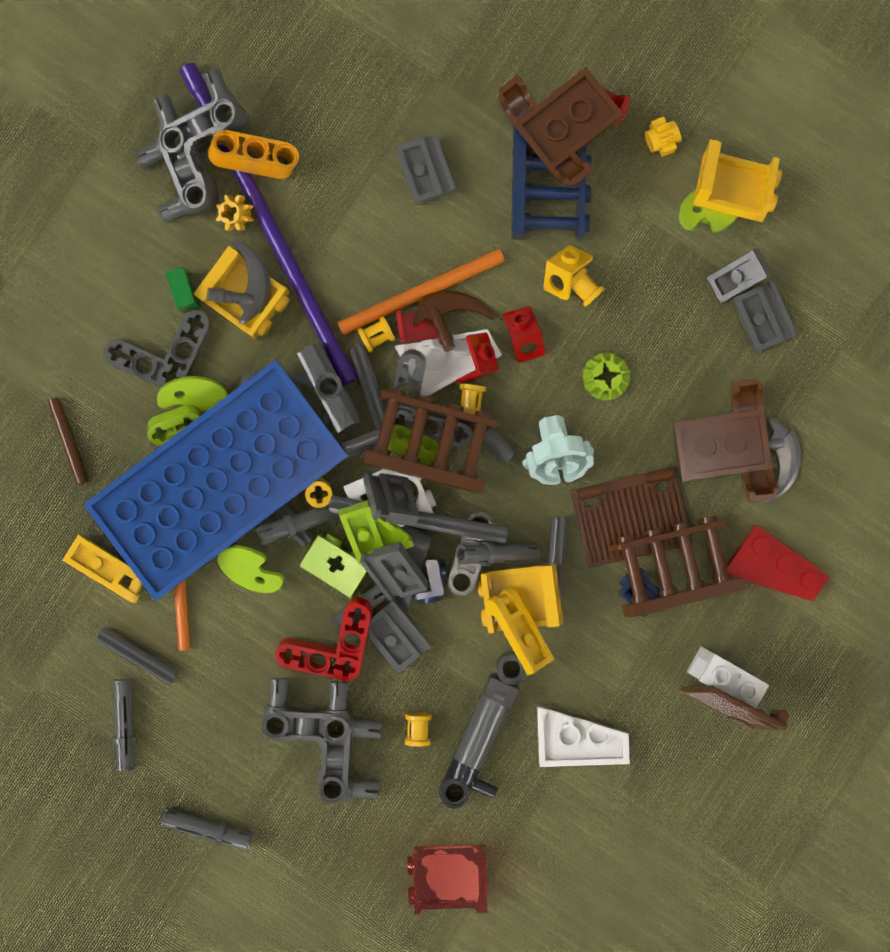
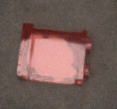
M485 845L418 846L413 848V856L407 857L408 875H414V886H408L409 905H414L415 914H421V910L461 908H475V914L488 913Z

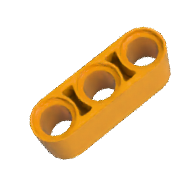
M220 130L213 136L208 150V158L215 166L276 179H285L292 174L298 163L299 152L295 146L287 142L230 130ZM217 146H226L230 152H222ZM253 151L258 154L259 158H252L247 152ZM277 157L286 159L289 164L284 165L280 163Z

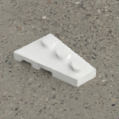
M488 329L452 335L455 348L449 352L444 351L438 339L395 346L400 357L409 349H416L425 356L426 368L421 395L426 397L456 382V379L476 371L466 336L487 332L495 351L496 359L502 356ZM410 358L409 362L406 363L409 365L408 372L411 377L415 367L418 366L413 358Z
M537 705L539 767L630 764L628 732Z

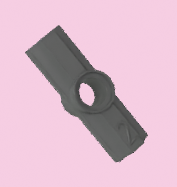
M320 343L304 348L297 354V357L338 435L350 431L359 425L361 420L343 388L340 378L337 376ZM332 382L336 384L337 390L331 395H325L321 392V388L325 383Z

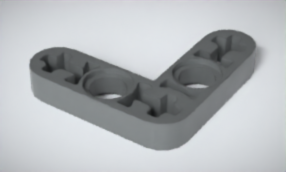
M191 310L186 313L165 359L119 339L111 340L105 345L103 351L104 358L109 364L162 387L165 383L169 382L165 378L167 372L172 374L176 368V365L170 364L172 359L180 364L187 365L185 370L178 367L176 372L178 378L190 376L211 330V320L200 310ZM200 316L204 327L203 329H196L193 336L199 338V340L195 343L190 338L183 337L185 332L191 335L193 326L190 324V321L192 319L197 320ZM182 343H189L192 346V355L187 359H180L177 355V348ZM123 346L122 352L133 357L131 363L119 357L114 361L115 355L112 354V350ZM148 357L153 362V369L147 374H142L138 370V362L140 359Z
M409 349L401 355L393 387L397 389L404 385L412 387L415 391L413 399H417V395L421 394L426 368V358L420 351ZM410 358L415 359V364L418 365L414 369L412 378L407 377L409 365L406 363L409 362ZM399 405L396 418L399 417V414H403L406 420L404 425L401 426L412 430L417 409ZM429 413L427 420H435L439 425V429L435 432H427L424 429L423 435L440 443L446 417ZM398 419L395 420L394 425H399ZM458 421L456 430L458 427H463L464 433L462 437H457L455 432L452 446L463 447L471 442L473 425Z

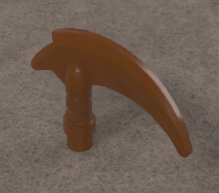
M441 291L430 294L417 303L419 309L415 314L413 325L417 326L423 321L433 323L436 333H438L437 339L439 344L442 345L445 352H449L455 348L452 333L448 332V328L445 325L443 315L456 310L474 311L486 316L490 320H493L495 315L485 304L468 294L456 291Z

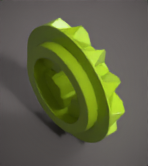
M601 353L592 357L585 365L583 383L588 393L600 400H613L621 396L629 386L630 370L625 360L617 355ZM603 364H605L608 372L619 374L610 380V389L606 385L605 380H594V378L603 373Z

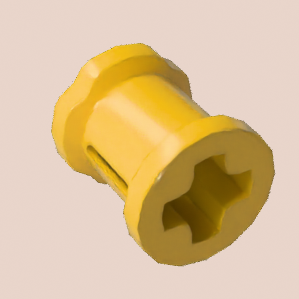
M584 267L573 277L571 289L583 300V306L586 308L605 288L598 286L587 275L588 270Z
M384 316L379 318V322L366 329H357L369 353L373 352L374 347L388 340L391 342L396 340ZM383 331V332L380 333L379 335H377V336H375V337H373V338H370L371 336H373V335H375V334H377V333Z
M460 384L459 389L462 390L460 406L464 407L463 412L475 415V411H480L482 393L486 392V387Z
M321 477L305 489L306 500L311 506L322 508L329 504L332 490L330 483L325 481L324 478ZM316 486H321L322 491H327L322 493V498L317 499L315 494H310L315 492Z
M427 712L405 713V719L408 720L405 745L429 746L428 721L432 719V714Z

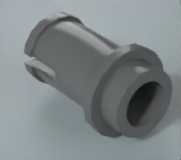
M489 429L486 432L483 442L498 457V462L502 461L506 464L518 453L514 449L516 446L514 444L511 446L496 429Z

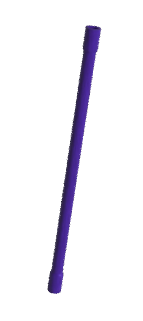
M192 62L181 67L179 71L199 107L210 103L212 98L196 64ZM219 145L223 152H230L226 146ZM232 170L249 204L254 206L252 209L330 358V363L340 378L342 386L355 381L358 377L347 356L339 346L251 173Z

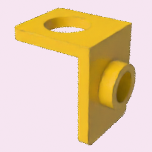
M572 245L561 250L546 262L544 290L563 300H568L570 298L573 275L593 260V256ZM553 275H557L562 279L564 283L563 289H558L554 286L552 282Z

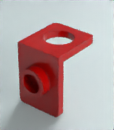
M525 306L504 313L503 319L512 340L517 362L522 363L544 356L545 349L541 330L531 306ZM534 342L537 344L532 352L524 353L521 351L522 346L526 343Z
M400 310L396 311L401 344L438 338V333H436L433 323L423 321L417 326L413 325L416 312L401 314Z
M484 332L466 336L476 371L456 379L457 384L475 381L499 371L495 351L491 345L488 333Z

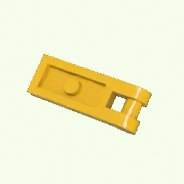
M77 535L62 561L124 599L136 603L140 597L139 591L143 584L128 564L83 535ZM125 575L133 579L129 587L121 584Z
M508 587L500 592L499 597L493 596L486 601L487 611L492 616H495L527 675L537 672L554 660L552 653L514 588ZM506 606L510 608L512 612L511 614L507 610Z

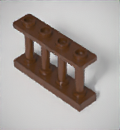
M388 387L387 391L382 390L379 393L378 399L388 401L376 447L373 446L372 451H364L361 463L473 493H483L485 481L477 479L476 469L487 428L494 430L499 427L500 422L492 420V414L475 411V415L463 412L464 407L451 403H447L446 407L435 405V399L422 395H417V399L405 396L406 391ZM399 405L417 409L406 454H402L401 459L390 456L391 451L388 450ZM429 413L446 417L435 462L431 463V467L419 464L420 458H417ZM458 421L475 425L464 470L460 471V474L448 472L449 466H447Z
M717 515L700 518V525L692 527L690 521L672 525L673 531L663 533V529L658 528L645 531V538L637 540L635 534L617 538L618 544L609 546L610 552L623 550L634 596L631 597L632 603L622 605L624 617H637L745 590L746 586L743 577L732 578L731 573H727L717 532V527L729 525L728 519L718 520ZM704 530L716 575L713 577L714 583L706 585L704 580H700L690 538L691 533ZM678 537L689 582L686 584V590L678 592L677 587H673L662 542V540ZM649 543L661 590H659L660 596L650 598L649 594H645L635 552L636 546Z

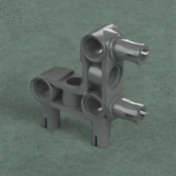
M220 69L210 70L211 76L207 72L202 76L212 97L211 102L179 119L169 95L158 97L159 101L158 99L152 101V105L161 123L160 134L156 138V142L136 150L135 157H141L137 162L143 169L163 158L165 159L178 191L177 198L157 206V212H163L159 217L165 224L186 213L194 215L200 211H210L218 203L215 183L212 175L207 173L204 166L201 150L204 149V145L212 142L213 136L218 131L230 130L237 132L244 127L247 120L246 111L238 104L235 95L229 93ZM231 109L232 117L226 122L225 114ZM180 135V143L175 147V139ZM200 190H202L203 198L201 202L198 203L197 194Z
M270 678L269 704L264 708V719L261 725L264 735L269 739L282 742H293L294 739L315 740L316 744H319V747L322 748V763L318 770L319 796L324 802L329 804H335L340 801L347 802L351 800V797L378 800L379 780L352 779V776H350L351 743L354 737L381 739L382 720L356 719L349 712V709H347L349 682L341 681L338 693V681H330L329 708L309 709L290 708L287 705L289 679L281 678L279 684V678ZM278 717L282 719L284 729L281 731L272 729L269 723L270 718ZM338 720L342 722L345 729L344 732L341 734L331 732L329 729L331 721ZM329 781H336L341 786V791L335 794L327 791L325 784Z

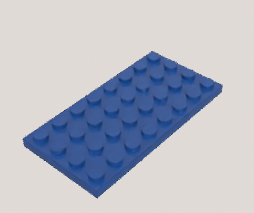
M275 359L83 505L152 598L157 601L307 489L313 482L319 480L339 465L349 455L280 363Z

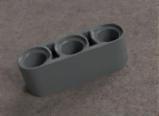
M482 511L473 512L467 518V520L472 521L477 516H483L488 524L493 525L489 514ZM461 536L459 545H479L481 542L489 541ZM455 556L448 578V585L452 593L457 596H465L473 591L481 564H459L457 560L464 558H456ZM460 573L466 574L470 578L469 586L463 590H459L453 585L454 577Z

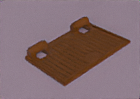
M675 466L570 490L588 568L625 560L623 550L613 552L609 550V546L618 544L617 538L635 534L637 540L645 538V531L662 528L663 533L673 531L672 525L688 522ZM667 480L668 489L655 492L653 483ZM598 496L599 505L585 507L584 499ZM678 537L662 540L664 551L680 547ZM650 543L635 547L637 557L653 554Z
M714 686L682 687L681 689L683 693L752 729L756 727L758 729H780L785 731L788 727L786 723L789 719V714L786 710L775 709L768 715L763 710L756 709Z

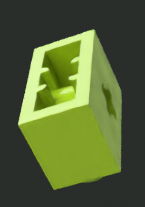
M327 533L326 537L318 535L299 566L351 598L367 571L362 564L358 565L353 550L350 553L340 547L343 543L341 540ZM341 556L343 558L341 563L345 567L344 569L338 568L334 571L332 569L333 563L329 560L330 558L335 559Z

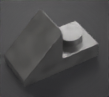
M759 248L708 276L707 279L719 302L723 303L771 276L772 272Z

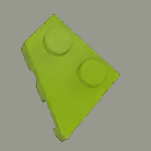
M368 500L338 510L358 565L361 564V553L366 552L368 555L373 553L374 549L401 542L405 549L414 547L412 537L397 524L386 522L384 517L373 520Z

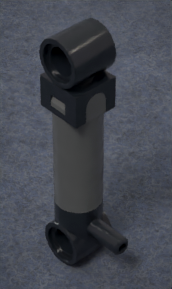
M504 652L498 657L495 665L497 676L490 673L477 707L448 770L441 780L439 787L440 799L448 808L457 809L464 806L469 799L471 789L491 798H494L497 794L498 788L477 778L504 717L508 709L511 708L519 691L518 686L515 684L521 682L526 675L515 652ZM510 660L516 661L519 664L517 673L514 675L505 674L502 670L505 662ZM457 784L461 786L463 791L459 796L452 797L446 792L448 786Z

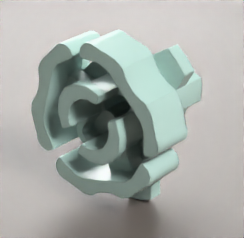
M554 415L541 419L539 421V429L542 442L532 447L533 452L527 453L526 459L522 461L523 467L529 470L530 477L539 480L542 484L557 485L561 482L558 470L562 469L565 482H572L585 475V472L594 464V449L591 447L590 442H583L581 436L567 435L562 416Z

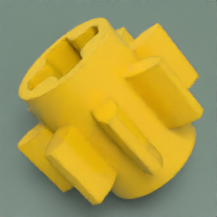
M665 116L651 121L649 125L650 130L645 132L646 143L652 153L659 151L661 157L674 153L675 149H677L676 144L681 142V134L676 122L671 121L667 123Z
M224 195L225 202L221 205L216 204V207L219 209V216L216 218V221L226 223V231H232L234 227L238 231H244V224L248 221H254L250 211L254 206L245 204V196L237 195L235 200L232 195Z

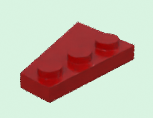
M758 525L753 526L726 564L727 573H731V576L734 578L743 577L744 581L809 601L815 600L830 578Z

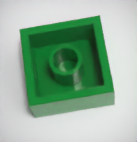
M184 267L165 272L176 308L182 313L201 308L199 299L194 295L196 290L190 272Z

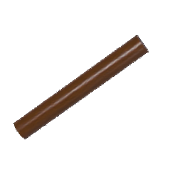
M59 397L50 399L48 404L76 485L88 482L60 399Z

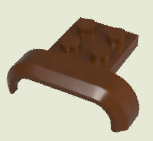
M586 67L538 105L529 94L526 84L518 74L499 89L498 101L506 116L552 175L565 186L575 187L593 173V168L587 161H582L577 153L623 118L621 110Z
M755 378L731 382V414L673 422L681 481L741 473L744 492L749 503L775 498L780 489L775 482L763 407L764 384Z

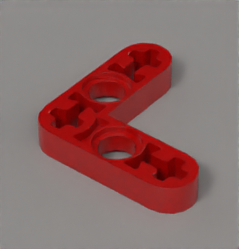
M355 597L347 602L343 613L337 647L296 638H285L279 642L275 651L276 662L287 669L343 681L354 680L359 675L372 616L370 602L362 597ZM355 608H360L362 613L358 625L353 624ZM349 633L357 634L361 642L358 645H350L346 642L345 636ZM287 648L292 649V657H287L285 652ZM306 651L304 661H301L302 652ZM315 653L322 654L326 658V663L316 665L312 662L310 656ZM333 657L336 658L334 667H330ZM345 661L351 662L350 670L344 669Z

